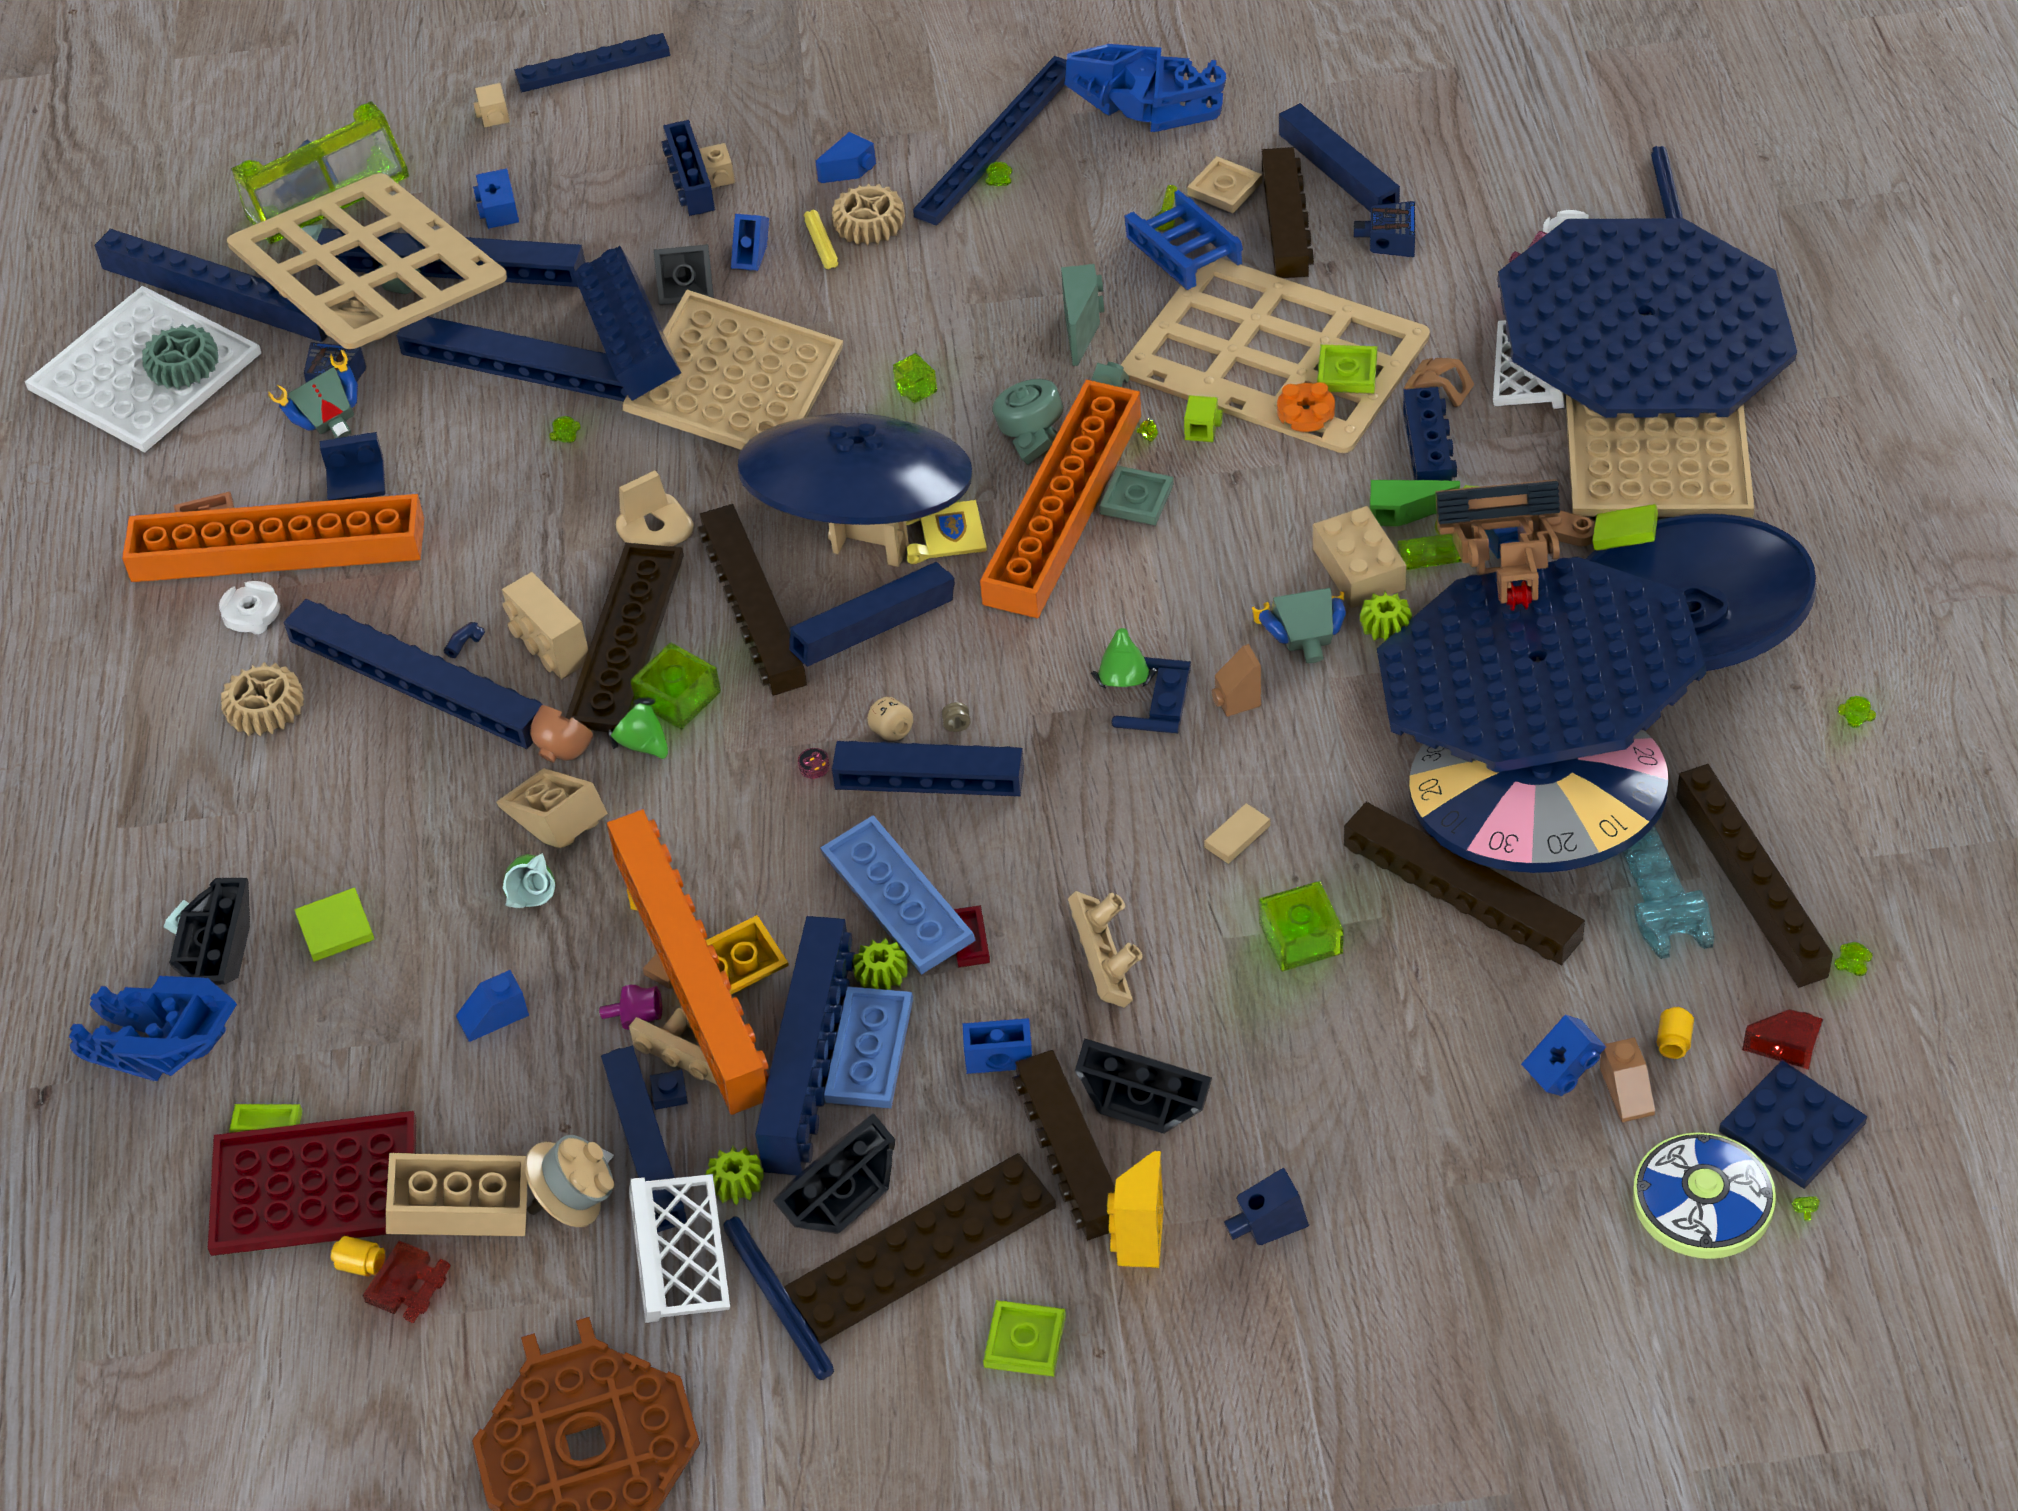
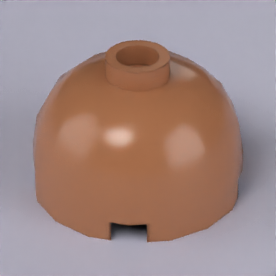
M541 705L533 718L530 729L532 741L540 749L538 755L554 763L556 759L569 761L583 754L593 738L592 731L572 717L569 720L561 716V711Z

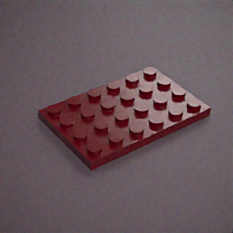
M406 1111L214 1135L208 1251L210 1255L216 1256L339 1241L343 1236L363 1238L388 1235L386 1234V1200L389 1153L416 1154L415 1112Z

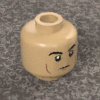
M883 697L872 704L867 717L868 725L873 732L889 742H896L903 739L911 730L913 713L899 700L893 697Z

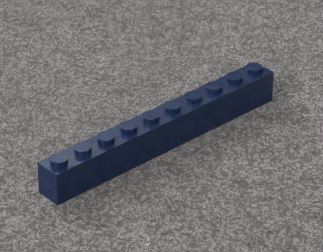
M111 228L94 245L104 270L319 342H323L328 336L323 329L287 298L280 295L279 291L263 278Z
M322 228L317 242L323 245L346 234L340 229ZM389 232L378 237L381 242L401 258L426 248L409 233ZM465 237L506 270L507 279L505 282L578 287L573 272L579 266L586 263L582 245ZM360 246L335 256L352 272L370 273L379 269L382 265ZM441 259L418 268L420 274L424 277L464 279ZM480 260L476 264L481 266L485 263Z
M429 316L401 328L396 335L401 354L405 356L622 402L627 397V393L615 376L607 354L603 352Z
M305 599L284 621L290 642L520 747L528 749L533 743L530 735L531 724L537 711L543 705L536 699L522 696L512 688L502 687L487 677L475 675L462 666L458 667L446 662L440 656H433L415 645H408L391 634L386 635L379 632L372 626L359 623L346 614L332 611L321 603L317 604Z

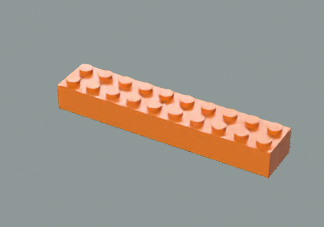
M1085 380L980 579L982 605L1039 618L1141 418L1140 391Z
M418 494L129 516L122 559L131 582L421 560L424 514Z
M644 809L607 822L614 860L730 1114L733 1115L763 1103L769 1077L766 1071L769 1069L766 1057L762 1050L757 1051L755 1048L756 1038L749 1023L744 1025L741 1017L744 1016L739 999L737 997L732 998L729 992L731 990L729 978L725 971H719L717 966L719 959L713 945H707L705 940L707 933L701 919L696 920L694 917L695 907L690 895H684L681 889L684 885L678 869L672 870L670 852L666 844L661 845L659 842L660 832L655 820H648Z

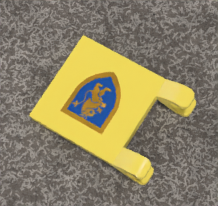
M976 500L955 502L937 513L906 521V525H910L920 520L925 545L913 543L907 546L906 557L910 564H917L929 558L987 551Z

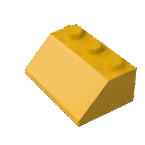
M758 915L706 940L707 945H713L719 959V964H717L719 971H725L731 984L729 992L731 995L789 966L787 959Z
M1161 1151L1151 1152L1116 1179L1115 1193H1108L1107 1213L1110 1214V1251L1117 1252L1118 1266L1160 1267L1164 1213Z

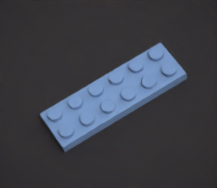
M874 815L820 847L825 859L891 939L898 943L901 950L905 952L909 961L921 975L976 941L974 933Z

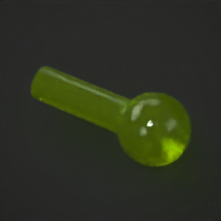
M1167 186L1161 211L1157 212L1155 216L1173 208L1175 201L1174 192L1177 191L1176 186ZM1175 219L1156 229H1171L1174 226Z

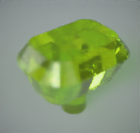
M1151 418L1143 421L1140 428H1137V433H1142L1144 439L1150 442L1158 435L1155 423Z
M1816 1196L1797 1197L1791 1205L1796 1213H1804V1220L1808 1221L1812 1220L1811 1212L1818 1210L1820 1200Z

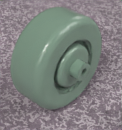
M1030 379L1019 382L1004 390L995 399L992 412L1003 434L1010 437H1019L1028 431L1034 434L1042 427L1047 429L1052 426L1062 415L1064 406L1059 391L1053 382L1046 379Z

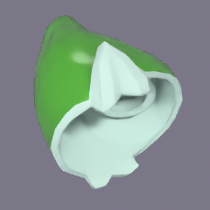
M543 853L537 856L530 854L521 855L507 867L503 879V890L507 897L506 906L513 908L539 906L546 903L553 896L555 879L550 868L546 865Z

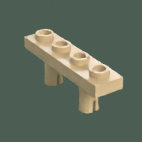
M1075 891L1068 898L1072 910V918L1080 935V942L1088 959L1089 969L1097 986V993L1101 1000L1125 1008L1133 1001L1125 973L1142 959L1140 949L1134 944L1131 946V943H1127L1117 953L1108 927V922L1125 908V903L1119 895H1114V893H1109L1100 903L1099 899Z
M677 1008L662 1028L637 1017L630 1024L629 1029L633 1045L637 1050L644 1054L651 1053L661 1058L671 1067L678 1066L685 1069L699 1080L706 1079L716 1084L700 1047L680 1038L689 1026L683 1009Z

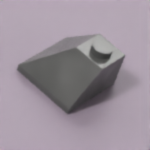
M708 244L653 249L659 305L679 303L686 290L714 298Z

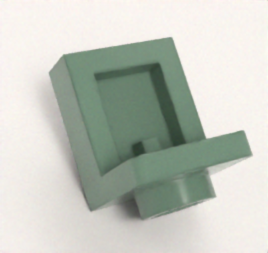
M1108 362L1107 365L1097 363L1091 381L1121 387L1123 382L1128 383L1130 377L1123 370L1124 367L1117 363Z
M1052 426L1047 429L1042 427L1034 434L1029 431L1021 434L1012 442L1021 459L1029 465L1051 447L1058 432Z

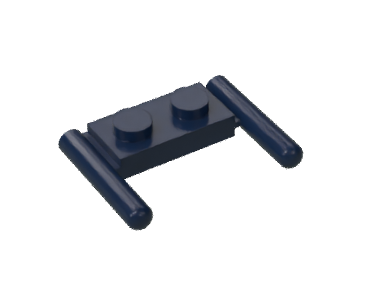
M1144 657L1149 670L1152 668L1158 670L1149 718L1116 715L1112 718L1111 724L1114 728L1178 734L1189 682V673L1191 671V661Z

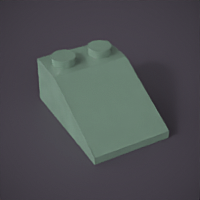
M1095 264L1061 267L1064 313L1073 366L1079 365L1100 325L1099 313L1104 312L1103 295L1098 296V292L1103 291L1102 275H1096Z

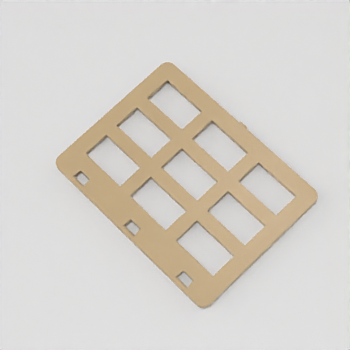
M383 173L373 174L236 232L227 238L228 247L277 289L280 295L292 302L345 349L361 347L497 286L507 279L506 270L388 175ZM395 191L397 194L392 196L389 193ZM364 197L388 217L363 227L340 207ZM323 215L346 235L320 245L298 225ZM435 225H437V226H439L440 228L437 229V230H434L432 227H434ZM402 228L426 248L401 258L381 242L378 237ZM281 233L303 253L278 264L255 243ZM360 246L384 267L358 277L335 256ZM441 259L465 280L441 291L415 269ZM481 260L485 264L478 266L476 263ZM317 264L341 285L315 296L294 278L292 274ZM399 278L423 299L398 310L373 288ZM355 296L375 313L379 319L354 329L329 307Z
M1220 258L1197 270L1195 274V287L1186 290L1182 285L1179 287L1121 363V366L1124 367L1123 370L1130 377L1129 380L1186 400H1188L1189 395L1217 397L1218 409L1223 410V413L1338 453H1348L1355 448L1430 338V330L1423 324L1244 265L1237 266L1234 262ZM1215 276L1263 292L1264 294L1253 309L1202 292ZM1284 299L1333 315V317L1322 332H1318L1270 315L1279 302ZM1193 307L1240 323L1241 325L1228 341L1181 325L1179 322L1188 310ZM1351 322L1403 339L1392 356L1377 351L1376 369L1380 370V373L1375 379L1374 394L1330 392L1333 395L1358 404L1346 421L1334 417L1331 421L1330 419L1326 421L1323 428L1316 430L1323 433L1322 437L1308 432L1291 429V424L1285 421L1283 424L1279 420L1277 400L1282 394V388L1285 385L1317 383L1320 344L1360 346L1339 339ZM1261 330L1309 346L1310 349L1299 364L1247 346L1257 332ZM1169 338L1218 356L1207 371L1202 372L1156 356L1155 354L1166 339ZM1235 362H1239L1286 378L1287 381L1276 396H1272L1224 379V377ZM1153 375H1155V376L1164 378L1165 381H1164V382H1160V381L1151 379V377H1152ZM1233 402L1242 405L1243 409L1229 406V404Z

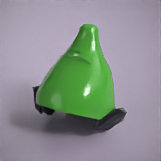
M1121 628L1115 632L1105 650L1099 672L1093 671L1091 675L1100 687L1105 689V685L1128 687L1142 683L1144 687L1149 684L1157 670L1154 668L1148 669L1144 656L1132 642L1127 629Z
M644 697L634 700L633 702L637 705L619 722L615 729H609L608 734L613 749L618 748V744L637 752L648 753L660 759L666 758L668 747L664 732L651 705L655 704V699Z

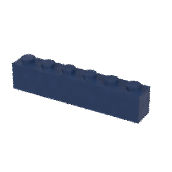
M837 741L832 765L835 790L1021 797L1024 774L1023 749L1010 746L991 747L979 745Z

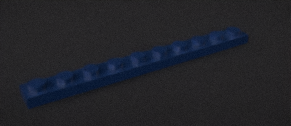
M1054 56L915 206L913 209L914 218L936 226L1063 88L1065 85L1066 59Z

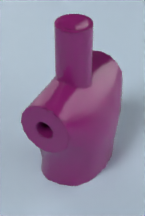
M632 984L625 985L621 989L620 1003L600 1006V1017L607 1019L620 1016L621 1025L627 1030H630L629 1026L636 1017L646 1022L659 1020L662 1018L663 1010L660 990L657 986L642 988Z

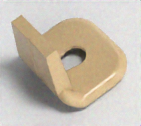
M655 470L619 487L621 514L616 519V529L625 543L673 547L691 536L694 530V523L691 517L672 495L665 493L660 476ZM649 513L664 523V527L658 531L648 529L644 516Z

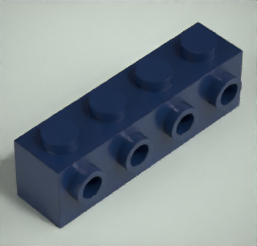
M684 120L663 125L666 140L661 141L664 156L667 157L670 173L675 172V174H672L675 190L680 189L677 193L681 207L686 206L689 216L714 211L715 206L711 184L690 121Z
M1438 387L1403 389V416L1414 480L1452 481V478L1457 477L1456 460H1451L1450 458L1453 457L1452 439H1447V436H1450L1449 419L1443 418V416H1446L1445 398L1440 399Z

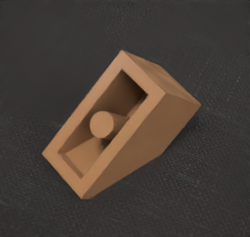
M1249 644L1242 646L1215 674V688L1212 689V697L1216 706H1221L1227 717L1261 706V665Z
M1635 1037L1604 1044L1606 1048L1601 1053L1600 1071L1621 1121L1626 1122L1655 1115L1647 1065Z

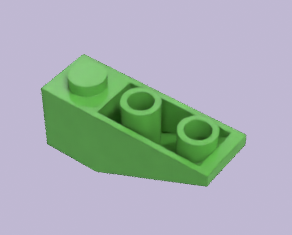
M1371 480L1370 510L1380 526H1402L1437 514L1435 491L1460 489V481Z

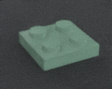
M1117 466L1099 506L1100 514L1156 526L1173 488L1174 479L1172 476Z

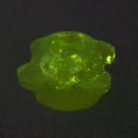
M1004 162L990 164L986 169L988 177L985 179V183L989 186H1007L1011 184L1010 174L1013 172L1012 168Z
M569 416L558 417L552 423L553 432L549 434L550 440H559L567 443L574 442L577 439V431L581 429L580 423L574 421Z
M1861 696L1850 697L1845 704H1840L1838 707V713L1843 715L1848 721L1847 724L1853 728L1859 727L1860 724L1866 721H1874L1876 718V712L1871 710L1870 702Z
M1857 942L1841 945V954L1839 958L1835 959V967L1841 971L1846 970L1854 973L1856 976H1864L1867 973L1866 965L1873 957L1871 951Z

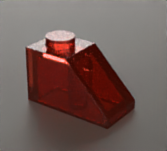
M1791 1009L1747 1025L1742 1050L1777 1061L1783 1060L1788 1064L1809 1070L1819 1041L1823 1019L1807 1012H1798Z

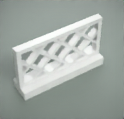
M1506 320L1498 321L1493 391L1494 406L1552 402L1553 409L1565 408V393L1513 363L1511 357L1504 354V352L1511 348V345L1508 342L1507 335L1504 334ZM1510 367L1517 370L1510 377L1503 374ZM1524 375L1531 379L1523 386L1516 382ZM1538 384L1545 388V392L1532 393L1530 391ZM1508 387L1516 390L1511 395H1501Z
M713 1174L645 1181V1177L631 1179L629 1195L645 1323L657 1322L661 1317L729 1310L730 1301ZM706 1185L707 1198L700 1206L685 1196L691 1186ZM684 1187L681 1191H678V1190L676 1189V1188ZM666 1189L675 1198L664 1210L653 1201L652 1191ZM680 1200L695 1211L685 1224L670 1214L671 1210ZM707 1205H709L710 1214L704 1210ZM655 1211L660 1214L657 1220L655 1219ZM699 1215L709 1221L712 1230L704 1239L689 1228ZM664 1219L680 1229L670 1243L657 1234V1227ZM684 1233L699 1244L689 1258L674 1247ZM712 1237H713L714 1247H713L711 1244L708 1243L709 1240H710ZM659 1244L665 1248L661 1253L659 1251ZM703 1248L712 1253L716 1258V1263L709 1272L693 1261ZM668 1252H671L684 1262L674 1276L661 1267V1261ZM688 1266L704 1277L693 1291L678 1280ZM716 1270L718 1273V1280L712 1276L716 1272ZM663 1277L669 1281L665 1287ZM709 1281L720 1289L721 1301L707 1302L697 1294ZM673 1285L689 1296L682 1305L666 1306L665 1294ZM692 1300H694V1301L697 1302V1304H689V1303H690Z

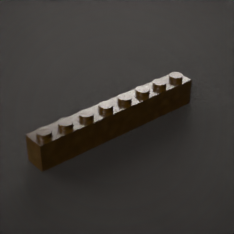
M734 504L700 513L702 525L697 527L699 537L702 543H708L706 552L710 563L716 562L714 570L718 582L725 583L723 592L727 603L733 602L734 604L731 609L736 624L742 623L743 625L740 627L741 635L745 644H751L749 653L753 664L760 665L758 674L762 685L769 686L772 696L807 686L804 664L789 650L790 632Z
M1705 764L1679 773L1677 800L1797 987L1800 988L1828 978L1833 957L1832 951L1710 765Z
M1367 801L1344 825V846L1354 854L1364 856L1373 861L1378 867L1393 872L1405 882L1422 888L1432 897L1442 899L1461 913L1471 915L1483 922L1488 928L1500 931L1509 936L1514 942L1523 944L1538 952L1547 960H1552L1562 966L1583 941L1585 920L1487 866L1469 861L1441 846L1435 838Z

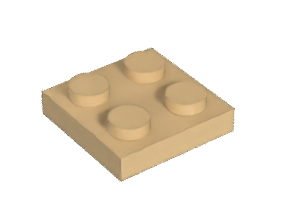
M1216 156L1189 184L1187 194L1225 211L1234 213L1261 185L1262 174Z

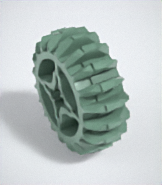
M181 324L179 328L171 326L170 330H161L160 335H152V341L146 342V348L142 350V364L147 376L151 381L156 382L158 386L165 385L167 389L175 386L179 390L181 386L187 385L190 387V384L194 382L200 384V379L209 378V372L215 371V365L219 363L217 344L214 342L210 332H205L203 327L196 329L194 324L187 328Z

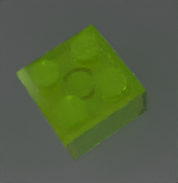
M672 642L663 648L631 679L635 700L644 697L655 699V704L651 705L655 715L681 730L721 692L717 668Z
M1321 881L1259 898V924L1281 972L1343 954L1344 929Z

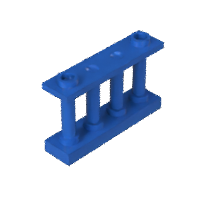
M1180 190L1174 192L1176 207L1147 221L1139 217L1134 211L1124 216L1126 237L1186 290L1196 286L1195 274L1198 269L1227 256L1237 266L1242 264L1241 251L1243 246L1237 236H1233ZM1178 217L1185 221V223L1164 233L1155 230V228ZM1193 230L1201 234L1179 246L1170 243V241ZM1209 243L1216 247V249L1193 260L1185 256Z

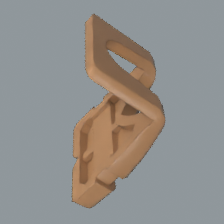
M1433 358L1422 360L1415 370V374L1405 384L1404 389L1442 386L1453 406L1458 407L1473 388L1474 382L1459 359L1435 358L1433 360ZM1456 367L1463 385L1461 393L1455 389L1449 380L1439 375Z

